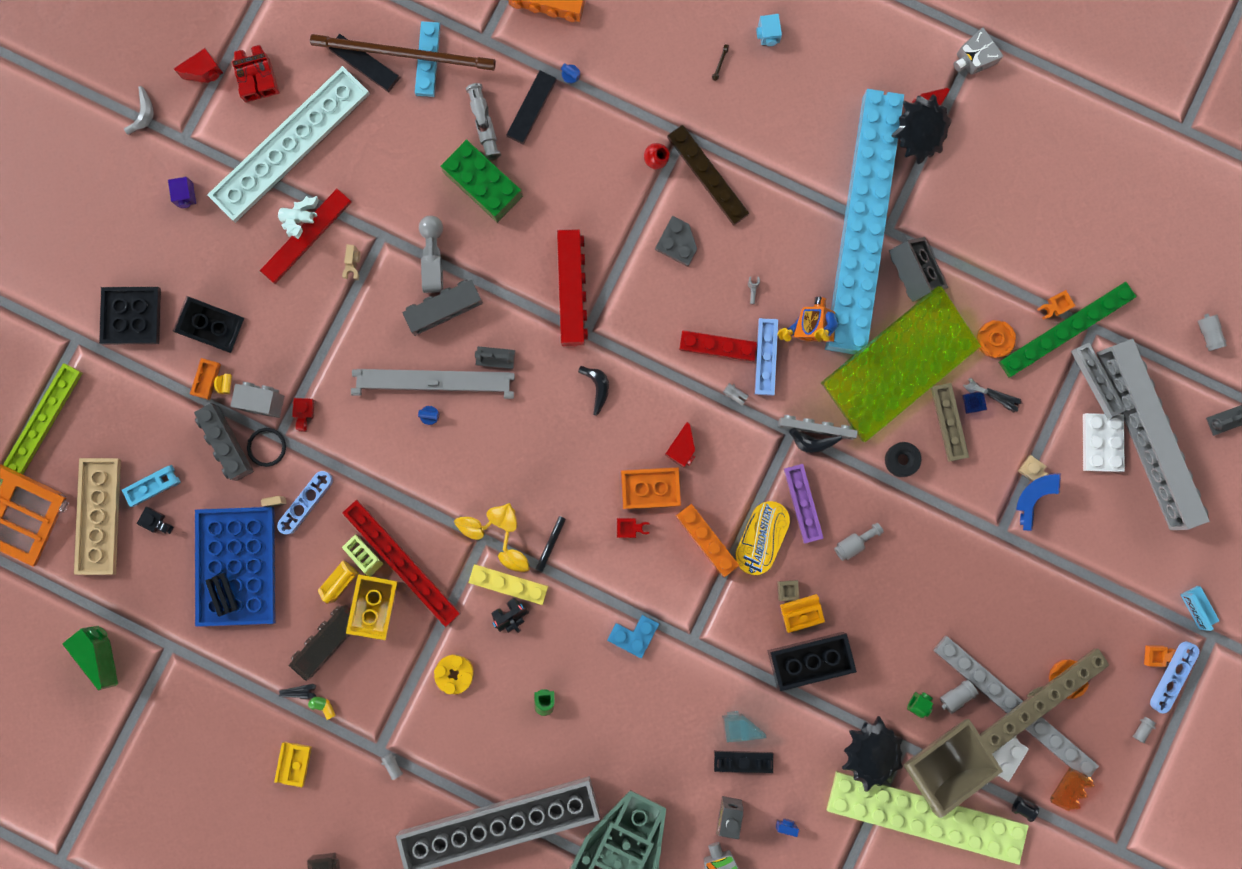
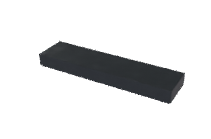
M339 34V35L336 37V38H338V39L348 40L347 38H345V37L342 36L341 34ZM329 47L331 52L388 93L400 79L397 74L366 52Z
M539 70L506 134L508 138L524 145L557 81L556 77Z

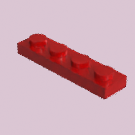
M682 330L679 350L754 362L757 342Z

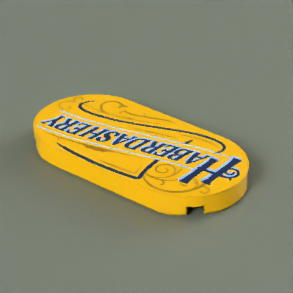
M774 501L763 502L751 514L735 552L736 561L740 565V569L747 574H763L773 565L790 524L788 511L780 503Z

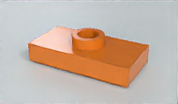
M203 358L200 359L190 395L207 400L211 399L214 381L221 367L220 363Z

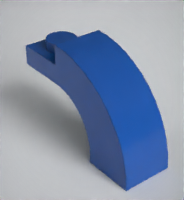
M1061 473L1041 476L1023 490L1016 510L1024 511V514L1021 513L1020 525H1023V530L1032 531L1034 507L1037 500L1047 494L1060 493Z

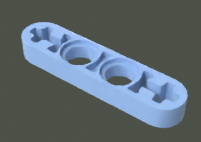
M320 471L314 475L279 520L277 528L280 533L292 534L297 530L332 485L333 478L330 473ZM320 476H322V477L327 476V477H326L327 483H326V484H325V483H322V484L319 486V488L322 489L321 491H320L318 488L313 487V484H315V485L318 486L319 483L321 482V480L319 479ZM309 490L316 492V498L312 501L306 497ZM298 505L304 507V513L301 516H297L294 512L295 507ZM289 515H291L295 519H298L297 522L295 520H292V522L289 525L291 529L284 530V522H290V520L292 519L291 517H289Z
M1185 641L1178 646L1151 698L1150 705L1154 710L1160 713H1167L1173 706L1198 658L1199 648L1195 644ZM1182 664L1181 672L1176 673V667ZM1173 681V688L1168 691L1167 685Z

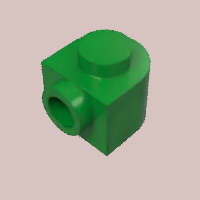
M542 689L534 692L535 711L541 716L550 715L554 710V691Z
M915 692L907 705V710L920 718L928 717L933 709L932 705L934 703L931 702L933 698L924 692L921 695Z

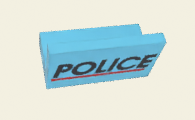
M1196 586L1180 594L1197 627L1200 630H1213L1212 625L1219 622V619L1201 586Z

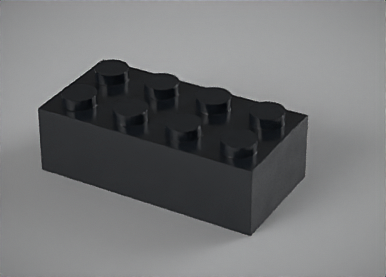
M844 632L767 650L776 687L779 691L857 672L848 636Z

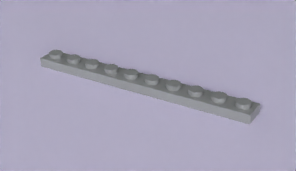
M944 636L933 651L964 678L969 680L1005 713L1008 714L1024 702L949 637ZM1040 717L1025 729L1084 780L1087 781L1099 767L1044 718Z

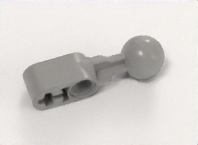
M426 216L419 223V232L426 239V247L423 249V257L421 258L423 293H440L443 290V263L440 249L437 247V238L443 232V224L435 216Z

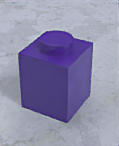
M187 176L168 180L170 198L173 204L179 208H188L190 205L196 204L194 184Z

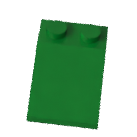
M99 626L81 628L62 643L98 691L116 686L118 680L107 632Z

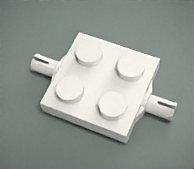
M1016 736L992 754L1003 770L998 776L1007 782L1010 781L1029 748L1019 742Z

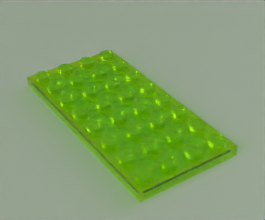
M937 286L825 378L821 384L854 430L858 431L857 435L859 438L866 442L981 346L942 286Z

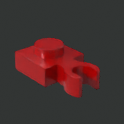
M617 518V538H636V532L647 535L650 532H644L642 526L645 524L650 525V523L642 522L641 524H636V518Z

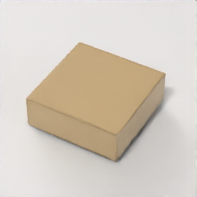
M284 496L269 497L261 500L262 507L286 504Z

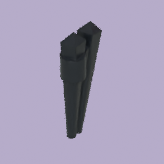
M987 388L988 396L1013 413L1018 411V407L1015 405L1022 404L1021 399Z
M308 684L279 690V697L309 700V698L316 697L315 693H310V690H314L316 685Z

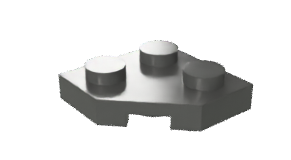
M672 216L655 250L688 267L697 251L690 225Z

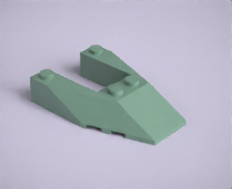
M630 790L585 837L569 869H593L595 865L602 869H659L666 808Z

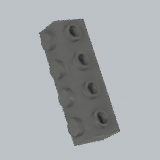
M463 280L452 289L446 288L442 290L440 295L425 298L421 304L408 306L406 311L402 313L414 336L419 335L482 305L483 302L473 281Z
M210 403L195 411V422L206 434L204 435L205 441L213 447V455L218 462H221L224 476L227 479L238 481L253 473L254 471L220 407Z

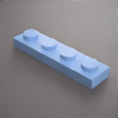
M758 319L755 395H775L778 319Z

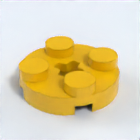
M452 654L444 657L434 669L435 682L439 689L446 694L464 692L471 685L474 676L471 662L460 655ZM451 669L459 671L458 679L455 680L449 677Z

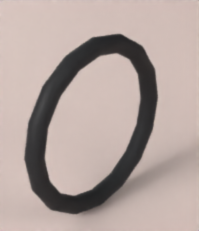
M273 428L258 429L248 439V456L252 462L259 466H273L280 462L285 455V438L279 431ZM266 431L278 435L282 442L281 454L276 460L269 463L258 461L251 451V444L255 436Z

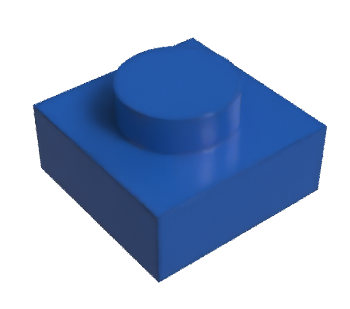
M789 819L777 820L775 828L779 833L794 837L798 836L799 828L795 825L794 821Z

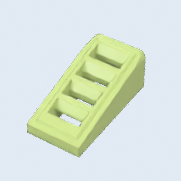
M357 534L342 547L357 566L368 576H372L384 564ZM357 543L360 544L356 549H354L353 551H351V549H352ZM362 549H364V551H363L358 557H356V555H357ZM369 554L370 556L362 563L361 561Z

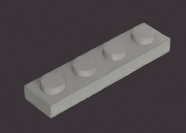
M1090 343L1072 350L1071 353L1107 419L1126 411Z
M784 415V418L781 417L778 422V427L796 428L798 431L833 437L842 435V438L851 440L857 438L858 432L857 430H852V426L841 425V428L834 427V423L822 422V424H817L815 420L806 418L803 421L796 420V417Z

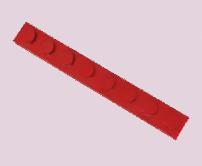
M355 500L342 512L445 627L461 614L358 500Z

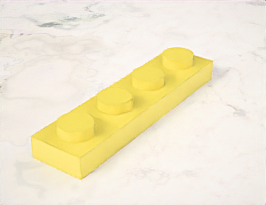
M476 564L473 566L468 582L543 605L548 589L546 585Z

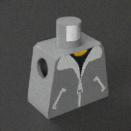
M983 27L957 52L959 59L953 65L956 71L960 72L966 68L973 75L998 64L1003 54Z

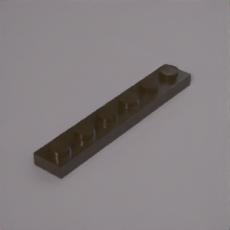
M681 125L671 132L667 138L732 225H736L749 215L747 209L686 128Z

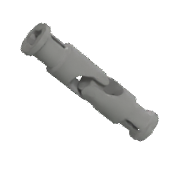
M474 83L468 85L466 91L470 95L472 113L476 116L475 124L480 143L485 150L484 156L488 160H494L499 158L501 153L497 149L494 127L489 117L486 99L483 98L481 91L483 88L482 84ZM480 128H488V129H487L486 131H484V132H481V129H480Z

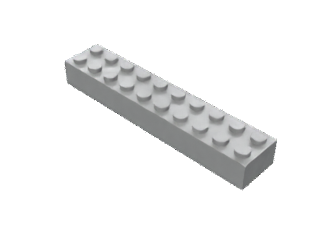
M1130 339L1097 352L1096 354L1126 409L1121 414H1124L1125 424L1169 529L1189 530L1210 522L1208 510L1202 504L1200 491L1194 485L1193 475L1186 466L1183 452L1178 447V439L1171 430L1170 420L1163 411L1162 401L1155 392V384L1147 373V365L1140 356L1138 344L1134 342V339Z
M588 776L404 829L396 835L404 869H433L599 821L600 812L591 779Z

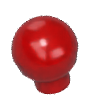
M652 143L644 151V161L652 169H661L669 161V150L663 144Z

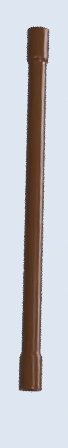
M311 34L310 36L311 46L476 67L494 71L496 67V60L490 58L468 57L331 38Z

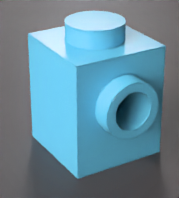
M779 14L760 16L756 33L757 39L761 40V45L774 46L780 43L782 32Z

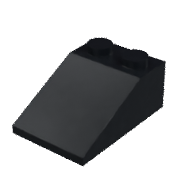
M186 296L173 332L231 353L244 317Z

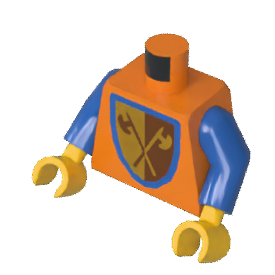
M815 297L814 307L802 308L800 316L788 329L782 328L778 331L777 335L780 340L784 339L789 342L792 336L804 341L834 342L838 322L835 311L825 307L827 299Z

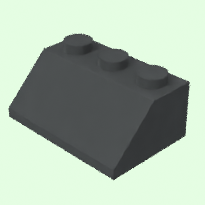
M925 237L907 240L889 250L891 261L895 264L899 272V278L904 283L907 289L906 293L912 302L922 300L948 288Z

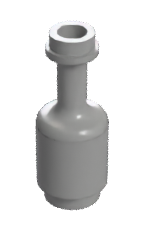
M879 523L872 524V529L861 536H858L856 533L851 534L839 542L834 550L842 561L845 559L849 560L865 549L864 543L875 535L881 536L884 531Z

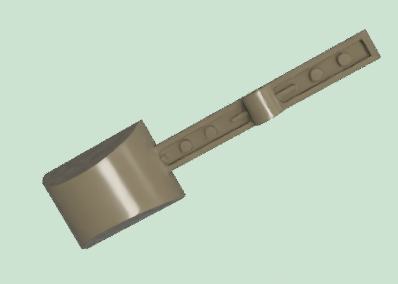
M1093 649L1048 684L1032 690L1027 695L1028 699L981 734L977 732L970 719H965L903 764L904 768L920 790L932 812L939 818L944 817L1002 773L1003 770L992 754L1107 668L1109 664L1101 651Z

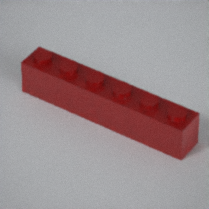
M580 229L557 230L561 345H585L584 340H588V328H584V321H587V310H583V302H587L586 291L582 289V284H586V273L582 272V265H585V254H581V247H585L584 235L580 234Z

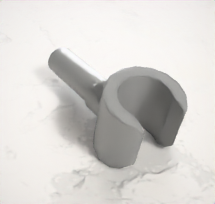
M751 276L749 278L748 287L751 289L750 304H755L756 288H758L760 283L759 277H757L756 284L751 282Z
M972 378L968 379L969 384L963 385L969 393H974L975 391L984 394L988 393L987 389L980 387Z

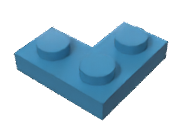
M641 615L634 631L616 623L607 641L642 659L659 623L644 615Z

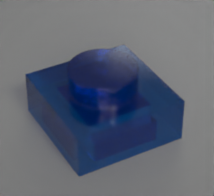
M975 392L962 395L966 414L987 410L984 393Z

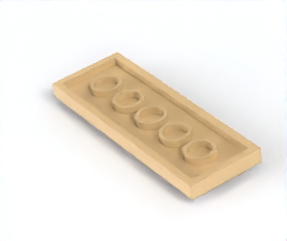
M79 458L75 575L116 574L121 459Z

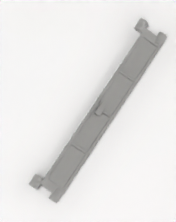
M352 370V377H357L356 388H351V396H361L362 389L504 392V399H514V391L509 390L510 380H515V373Z

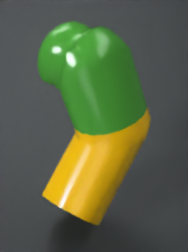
M313 697L308 702L310 709L323 711L327 720L336 716L328 699Z

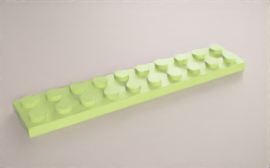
M836 771L826 809L828 812L1020 865L1029 827L1027 824L960 805L944 817L939 818L932 812L923 795L884 784L881 786L874 785L868 792H865L863 783L854 780V776Z

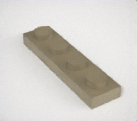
M948 383L931 387L948 462L969 458L952 384Z

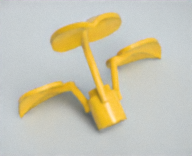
M510 503L490 508L486 513L489 522L485 526H481L480 521L472 517H459L454 520L456 527L462 534L476 540L484 537L483 530H486L491 524L506 531L503 545L504 552L498 554L500 562L506 568L513 571L526 572L530 570L528 559L523 553L507 549L509 532H513L517 528L516 512Z

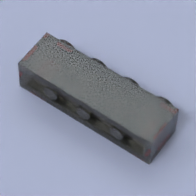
M347 605L337 606L330 615L332 617L328 622L325 620L317 628L319 632L315 636L311 635L305 641L303 650H298L291 657L292 662L288 666L305 681L310 680L350 636V634H346L351 610Z

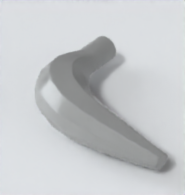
M142 86L138 87L140 98L138 118L134 123L124 128L128 135L136 130L147 127L153 119V105Z

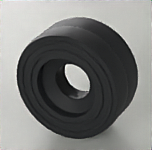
M899 442L893 445L885 455V465L888 471L897 477L913 475L918 471L922 462L921 453L918 448L908 442ZM904 454L908 457L906 465H901L898 462L899 455Z

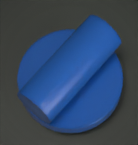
M563 64L561 67L563 80L569 84L577 82L580 78L578 67Z
M426 406L419 410L418 417H420L424 424L433 425L439 419V412L433 406Z

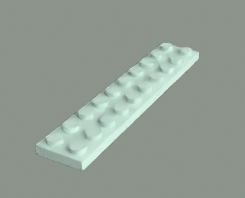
M342 66L207 195L236 223L370 95L369 91Z

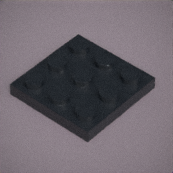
M101 287L99 343L102 345L159 344L161 288Z

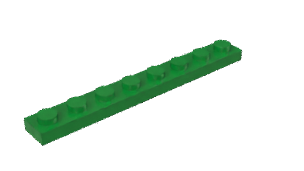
M1124 282L999 361V364L1010 378L1137 296L1128 283Z

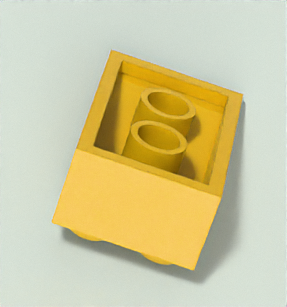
M358 574L346 634L386 640L398 581Z

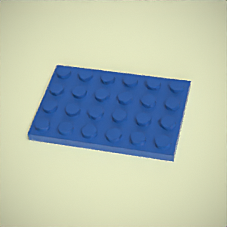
M274 507L195 510V627L274 624ZM226 573L239 609L218 617L205 580ZM219 579L229 608H232L223 582ZM213 582V585H214V587H215V590H216L217 596H218V598H219L221 607H222V609H223V611H224V608H223V605H222V603H221L219 594H218V592H217L215 583Z

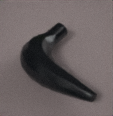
M580 366L578 373L591 378L595 384L596 395L593 415L597 416L608 396V378L601 370Z
M792 428L789 431L796 446L801 451L807 453L824 451L843 439L842 435L810 440L803 438L796 428Z

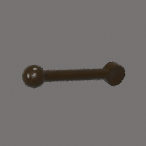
M725 44L723 47V52L718 63L717 69L715 73L712 75V79L714 81H717L719 79L718 74L722 66L723 60L725 58L726 52H728L729 45Z

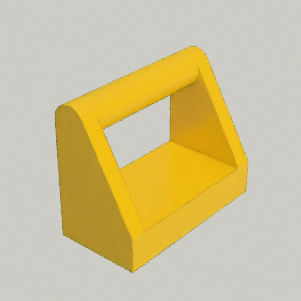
M343 560L318 589L321 599L327 604L334 603L359 572Z

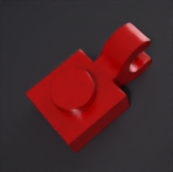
M293 398L292 417L298 418L296 430L307 432V419H313L314 399Z

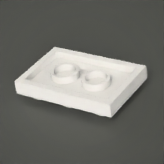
M1083 414V471L1125 472L1124 414H1118L1107 419L1105 414Z

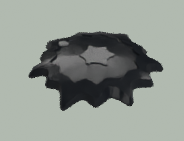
M934 94L929 100L922 96H917L914 103L903 101L906 111L904 115L899 117V128L891 135L893 138L901 140L900 147L907 149L905 157L914 155L917 164H921L927 156L931 158L935 152L941 153L943 151L942 145L947 138L948 128L952 121L947 116V108L938 105L937 97Z
M877 716L874 724L865 722L861 731L849 730L852 743L844 749L848 756V761L842 766V769L853 771V779L863 783L865 792H868L874 785L881 786L884 781L891 783L893 774L903 768L901 763L902 751L900 749L903 741L902 737H895L894 731L886 728L881 717Z

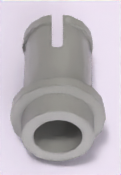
M729 383L723 391L726 394L725 397L729 396L741 406L745 402L739 396L745 400L748 398V395L737 389L735 384L731 385Z
M1147 717L1140 720L1141 724L1132 736L1144 744L1152 729H1156L1154 727L1156 723Z
M389 753L381 758V764L386 767L391 779L394 780L401 776L403 772L395 760L396 756Z

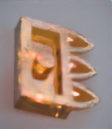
M1069 767L1052 794L1050 801L1067 811L1081 809L1077 799L1088 798L1084 788H1092L1095 785L1090 777Z

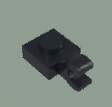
M145 507L136 523L153 533L159 530L163 533L171 534L174 528L163 521L165 515L150 507Z

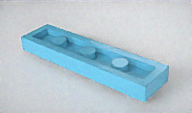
M421 21L419 50L438 52L440 23ZM418 59L415 84L416 96L434 97L437 62Z

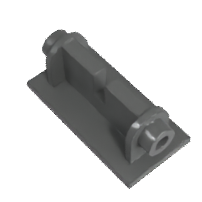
M478 346L477 351H475V365L513 369L515 350Z
M1242 405L1206 418L1213 436L1242 426Z

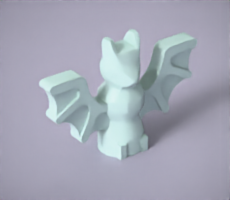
M306 196L303 201L294 202L293 209L280 208L278 218L283 223L281 225L283 229L287 230L288 237L295 236L297 239L300 238L303 230L297 224L301 222L314 223L313 218L318 216L317 213L305 210L316 208L319 202L317 196L314 198Z

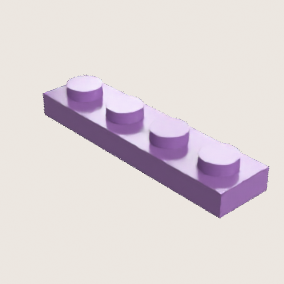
M800 464L785 468L784 473L803 542L808 543L823 539L804 465Z

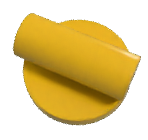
M224 374L215 378L214 387L219 394H230L232 375Z

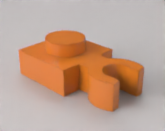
M1067 290L1048 299L1049 304H1043L1037 310H1047V315L1042 317L1045 320L1050 318L1053 313L1058 316L1075 307V304Z
M1146 645L1144 665L1166 667L1167 662L1170 663L1176 649H1168L1165 646Z

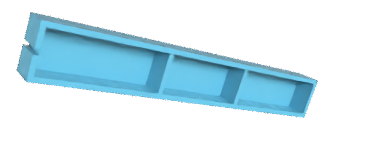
M867 89L862 98L831 310L835 311L838 327L835 330L834 342H826L825 350L861 356L867 352L898 142V138H893L891 135L900 126L899 117L902 115L904 94L887 92L886 95H883L884 91Z

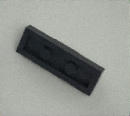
M714 750V772L773 773V752Z

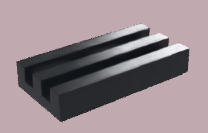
M226 573L205 580L218 617L239 609ZM219 579L223 582L232 608H229ZM213 582L215 583V586H216L217 592H218V594H219L221 603H222V605H223L224 611H223V609H222V607H221V604H220L219 598H218V596H217V593H216L215 587H214V585H213Z

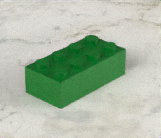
M467 139L440 166L443 173L497 223L523 197L521 189Z

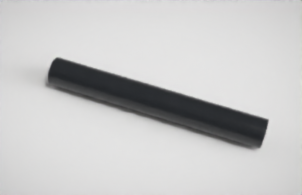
M561 516L558 517L536 566V569L541 572L544 570L566 519Z

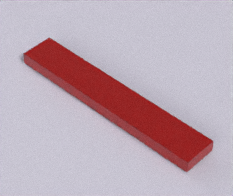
M336 188L315 211L318 216L313 218L314 223H304L301 226L303 232L300 238L297 239L295 236H291L259 271L276 284L352 203L351 200Z

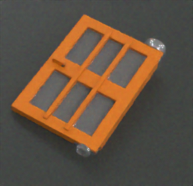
M0 464V552L34 567L40 559L60 512L64 513L70 503L66 501L67 497L62 495L61 492Z

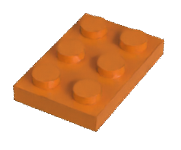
M679 467L621 470L623 509L681 506Z

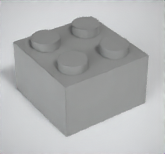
M243 382L242 385L235 384L230 407L245 412L280 418L285 396L279 394V390L264 385L260 387L253 383Z

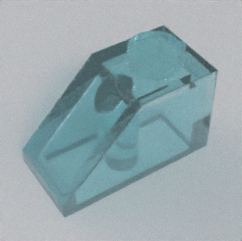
M739 711L727 712V715L723 716L726 742L766 738L764 731L743 714H739Z

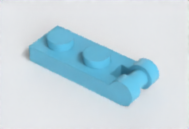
M173 465L164 467L122 489L129 506L134 507L180 484L179 477H176L174 474L175 469ZM165 475L168 478V481L164 482L162 479V477Z

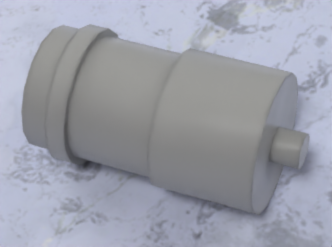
M1205 314L1204 319L1198 320L1201 333L1207 344L1206 348L1209 351L1227 346L1218 315L1210 317L1209 314Z
M969 680L963 681L955 689H951L940 697L943 703L941 707L943 710L947 709L953 714L968 701L975 699L979 693Z

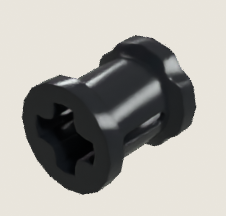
M1019 796L1013 803L1012 812L1015 814L1019 813L1026 817L1029 822H1033L1038 816L1039 807L1024 801L1023 797Z

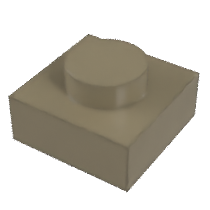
M798 580L777 581L779 601L799 599Z

